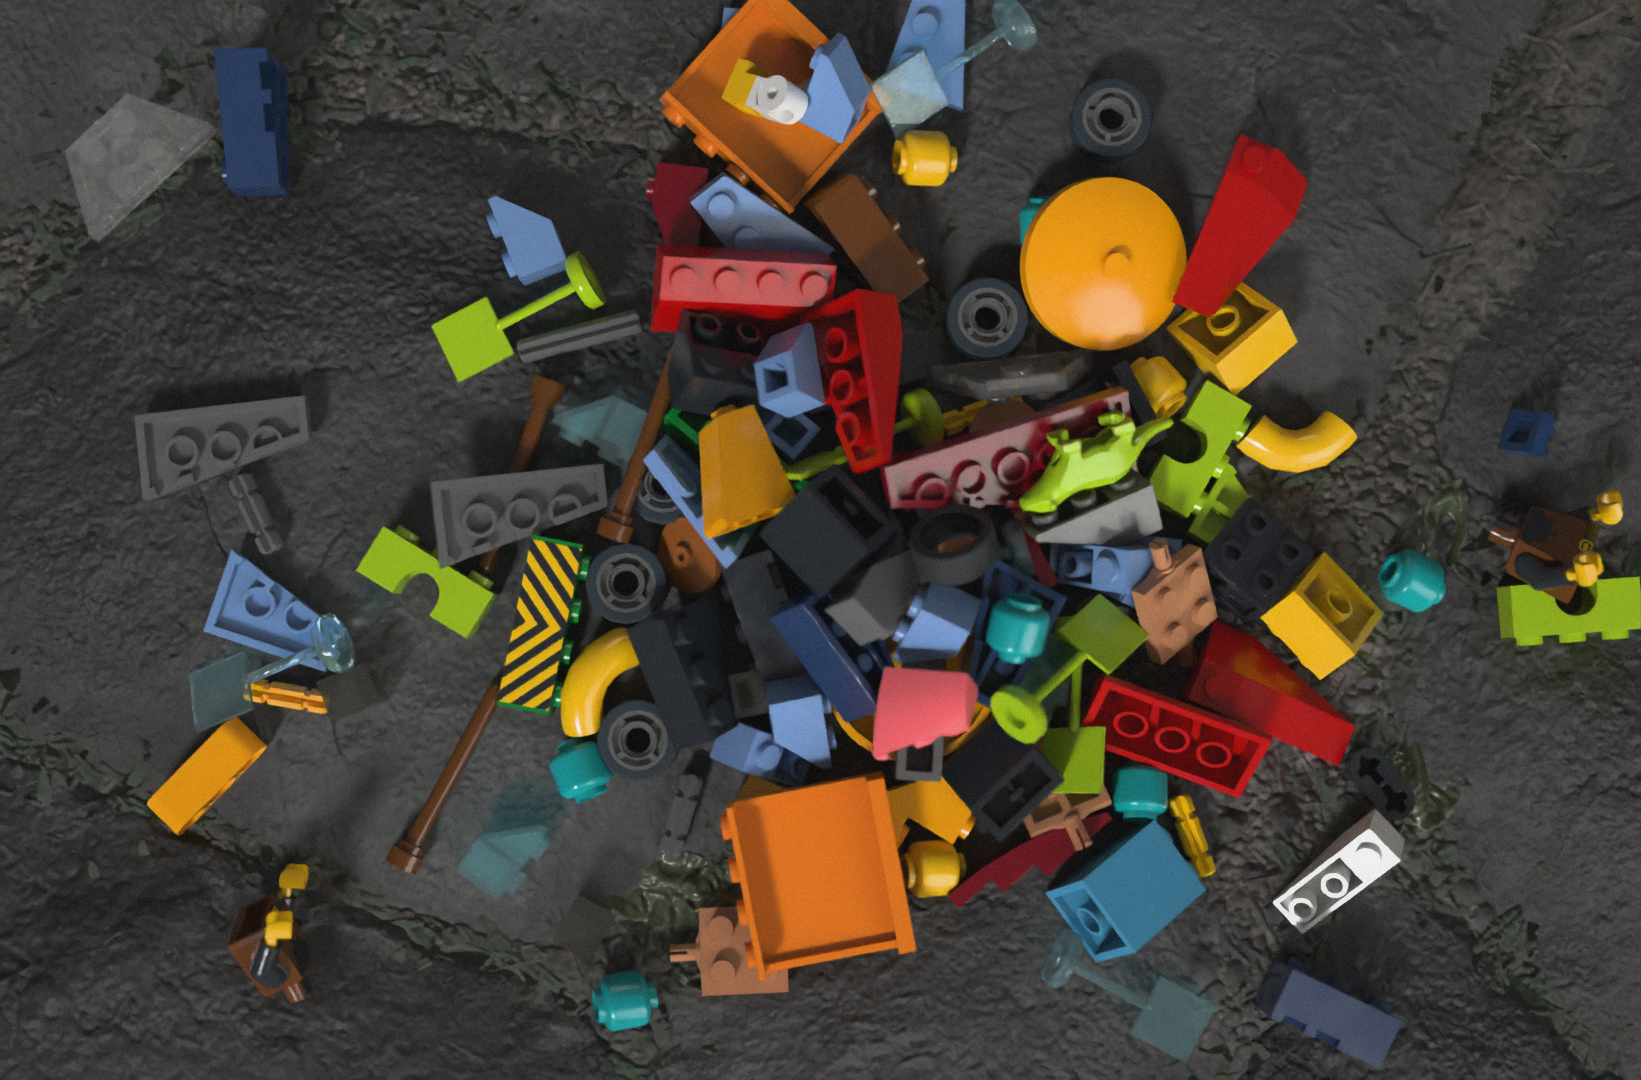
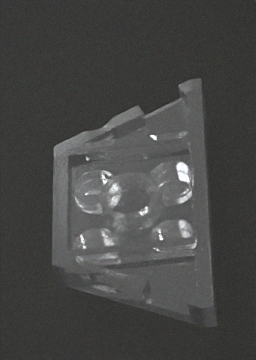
M130 94L122 97L65 150L88 234L99 242L218 131L208 122Z
M1080 349L1003 358L995 361L930 367L932 385L978 400H987L989 404H1004L1011 402L1013 396L1030 394V397L1033 399L1052 398L1056 396V391L1068 390L1091 370L1095 364L1094 351L1091 349Z

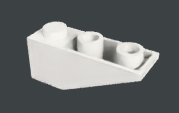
M1374 809L1338 837L1272 903L1303 934L1398 863L1401 859L1405 839Z

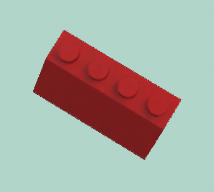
M656 244L650 329L651 331L676 332L679 315L682 309L686 308L761 324L764 336L776 335L801 325V316L833 301L837 265L827 253Z
M1106 674L1096 676L1083 702L1080 714V727H1106L1105 750L1237 798L1241 796L1273 739V735Z

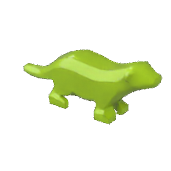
M1114 410L1097 416L1101 426L1107 427L1101 430L1095 438L1088 437L1082 440L1080 438L1069 440L1066 428L1046 434L1047 440L1056 449L1042 477L1020 498L1019 504L1021 508L1025 511L1039 513L1054 511L1063 500L1077 491L1115 483L1126 475L1135 464L1146 443L1155 434L1171 427L1173 420L1168 417L1158 418L1135 428L1130 417H1125L1121 411Z

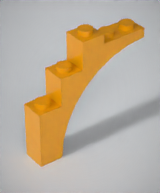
M989 714L976 734L942 762V768L990 724L995 717ZM750 774L737 798L789 789L791 787ZM942 776L941 782L910 780L886 789L897 849L910 830V827L904 824L908 817L952 844L958 836L964 840L977 819Z

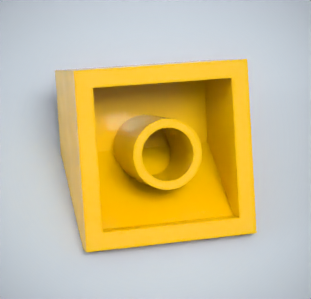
M1243 282L1239 284L1211 318L1187 309L1166 327L1171 337L1205 376L1234 396L1298 342L1282 309Z
M1323 552L1291 582L1269 611L1260 618L1268 625L1270 631L1279 637L1298 656L1299 661L1321 680L1356 655L1384 613L1326 552Z

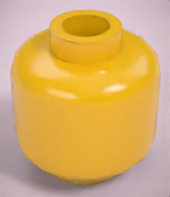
M907 131L901 140L895 141L892 149L893 172L900 176L905 185L941 186L947 180L949 172H954L957 166V150L954 146H950L948 137L941 131Z
M1157 356L1146 360L1145 357H1141L1130 365L1157 418H1169L1184 405L1187 400L1185 395L1187 382L1166 358Z
M945 839L916 841L911 843L906 853L900 856L899 861L904 887L909 888L918 898L945 896L954 890L959 884V879H963L966 875V863L963 854L957 853L953 844Z

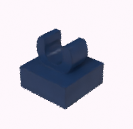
M1511 409L1498 449L1512 455L1537 458L1548 457L1549 451L1545 449L1549 435L1555 436L1556 429L1552 426L1555 417L1542 411Z

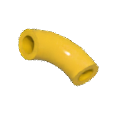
M1324 411L1308 427L1298 430L1284 429L1271 421L1266 415H1262L1236 444V447L1245 455L1270 469L1300 473L1326 466L1346 451L1355 442L1357 435L1346 422L1329 411Z
M621 626L613 629L587 645L570 666L560 693L561 723L563 732L566 735L584 737L598 732L600 724L605 718L603 698L607 687L615 677L639 665L625 627Z

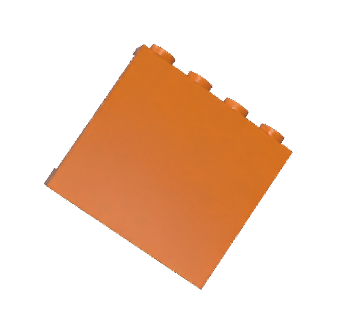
M748 0L661 96L659 101L664 105L661 110L662 113L674 125L681 128L685 124L697 135L693 141L705 154L711 158L717 154L728 164L725 171L731 178L743 186L748 183L768 204L788 216L878 114L883 112L892 99L863 72L871 92L859 123L842 144L800 121L793 124H782L742 112L721 97L738 58L751 61L771 76L780 75L802 89L806 80L813 76L814 70L809 65L816 49L820 44L827 46L830 42L788 0Z
M882 771L727 800V813L720 814L721 829L724 840L732 839L735 856L728 857L732 883H741L743 899L736 900L740 925H749L752 941L745 942L746 957L749 969L757 968L759 981L766 980L767 972L898 948L899 954L917 951Z

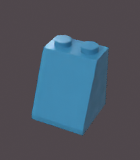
M1153 819L1134 826L1045 893L1097 963L1137 952L1205 892L1206 889L1199 881L1196 869L1183 859L1173 845L1169 832Z

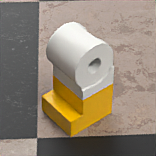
M738 58L721 97L744 113L782 124H793L799 121L808 106V97L803 90L780 75L771 76L751 61Z

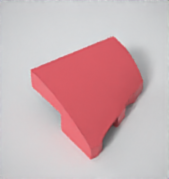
M884 667L875 716L873 756L877 760H886L890 758L889 752L914 744L916 748L931 744L939 736H954L968 731L979 690L968 673Z

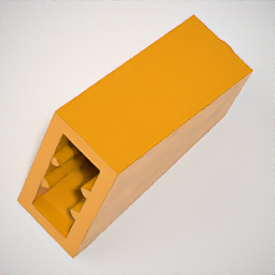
M734 404L718 409L710 415L712 421L699 432L703 528L707 540L777 515L796 496L753 404L737 410Z

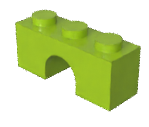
M1208 380L1199 385L1179 420L1180 423L1189 427L1197 434L1200 441L1198 457L1193 463L1183 464L1164 454L1157 458L1146 477V480L1153 484L1157 505L1160 509L1179 520L1188 518L1190 513L1197 516L1209 496V493L1205 492L1204 489L1211 476L1218 479L1230 460V456L1225 454L1233 439L1239 442L1251 423V419L1247 418L1246 415L1252 405Z
M398 525L396 530L383 526L356 571L396 594H401L407 583L414 576L422 573L429 574L435 579L439 587L438 602L429 616L461 636L473 639L500 596L490 589L494 582L473 569L467 575L455 568V564L439 569L437 547L431 553L419 546L418 543L421 537L402 525Z
M1640 577L1598 579L1591 586H1582L1583 598L1581 605L1571 615L1566 614L1558 607L1554 597L1543 591H1536L1529 585L1497 587L1501 638H1516V646L1543 644V636L1559 635V643L1586 641V633L1601 632L1602 640L1629 638L1630 629H1641Z

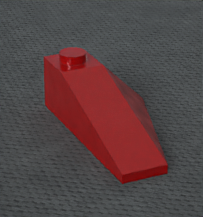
M1241 134L1239 135L1225 159L1171 301L1172 303L1211 318L1294 221L1308 181L1281 150Z
M857 289L801 316L800 323L809 322L813 326L821 380L824 386L825 404L832 405L838 419L835 429L853 472L862 473L891 461L903 334L896 295Z
M1214 620L1208 629L1197 655V663H1194L1180 696L1181 699L1225 718L1271 734L1276 740L1337 766L1342 761L1356 727L1254 636L1217 620Z

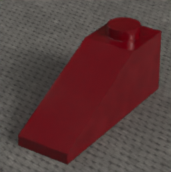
M658 162L656 174H649L646 199L652 200V206L666 245L702 246L705 221L688 198L711 181L708 168Z

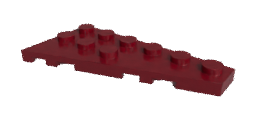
M1117 386L892 457L890 462L879 465L885 501L891 508H941L944 505L966 504L978 508H984V505H1003L1005 508H1021L1019 504L1020 498L1042 477L1056 449L1047 440L1046 434L1066 428L1069 440L1078 438L1082 440L1088 437L1095 438L1101 430L1107 427L1101 426L1097 416L1119 410L1124 413L1125 417L1131 418L1128 391L1121 386ZM1137 460L1135 464L1131 467V469H1134L1136 472H1138Z

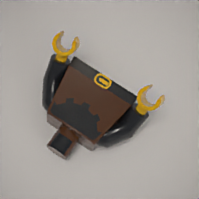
M1608 490L1600 493L1596 498L1598 507L1593 509L1588 505L1570 512H1555L1537 506L1530 507L1523 525L1497 516L1487 540L1512 549L1504 567L1507 573L1526 582L1534 590L1543 591L1569 604L1578 584L1581 586H1591L1595 583L1597 575L1603 572L1600 554L1591 552L1601 525L1597 524V520L1601 519L1603 523L1608 525L1616 524L1621 520L1623 516L1621 493L1617 490Z
M293 863L287 865L280 874L279 886L281 890H277L240 908L227 948L262 995L270 996L282 990L289 1002L296 1003L307 997L312 992L313 987L305 976L311 955L310 946L292 914L296 900L292 889L305 890L308 882L309 867L305 864Z

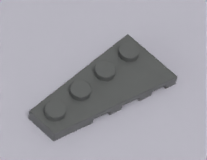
M305 395L134 415L142 498L144 501L153 500L313 440L309 398Z
M603 464L429 482L439 569L608 506Z

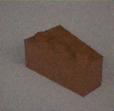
M838 171L803 197L799 203L806 212L809 209L813 212L825 229L822 232L830 243H835L847 260V266L866 290L894 294L897 296V302L900 303L929 281L922 270L927 264L914 246L911 245L907 248L898 235L903 230L895 217L889 211L883 214L874 201L878 194L865 176L858 179L855 174Z

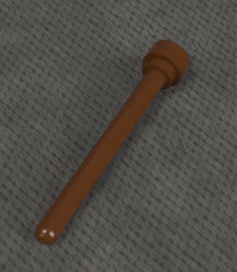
M673 345L666 359L613 510L608 509L606 516H601L596 530L597 534L621 543L629 544L634 527L631 526L633 517L629 515L647 467L643 459L655 445L671 400L667 372Z
M537 375L533 376L529 391L532 392L530 401L533 402L509 474L528 472L549 409H554L556 402L562 401L566 389L565 385ZM501 546L480 554L477 562V569L480 573L489 574L493 571Z
M495 682L488 686L407 838H401L398 844L393 843L385 858L393 866L407 873L417 874L424 861L421 855L425 849L421 846L498 706L500 683Z

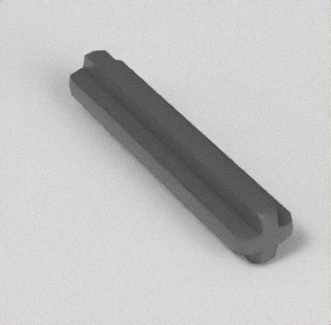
M632 309L519 339L517 341V350L520 359L528 363L640 333L642 331V324L638 312Z

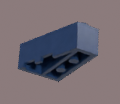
M804 582L769 618L845 723L875 713L884 667L895 668L884 640L878 638L860 646L825 611L838 586L820 599Z
M1290 955L1288 962L1274 957L1253 1004L1270 1018L1279 1022L1284 1021L1301 1029L1300 1031L1313 1038L1317 1037L1333 1045L1336 1049L1380 1069L1402 1023V1020L1390 1014L1393 1006L1368 994L1366 1001L1352 995L1351 992L1354 986L1332 975H1329L1326 982L1311 975L1315 967Z

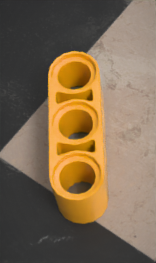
M235 715L207 739L155 792L146 805L176 835H180L192 826L259 758L267 748V745Z

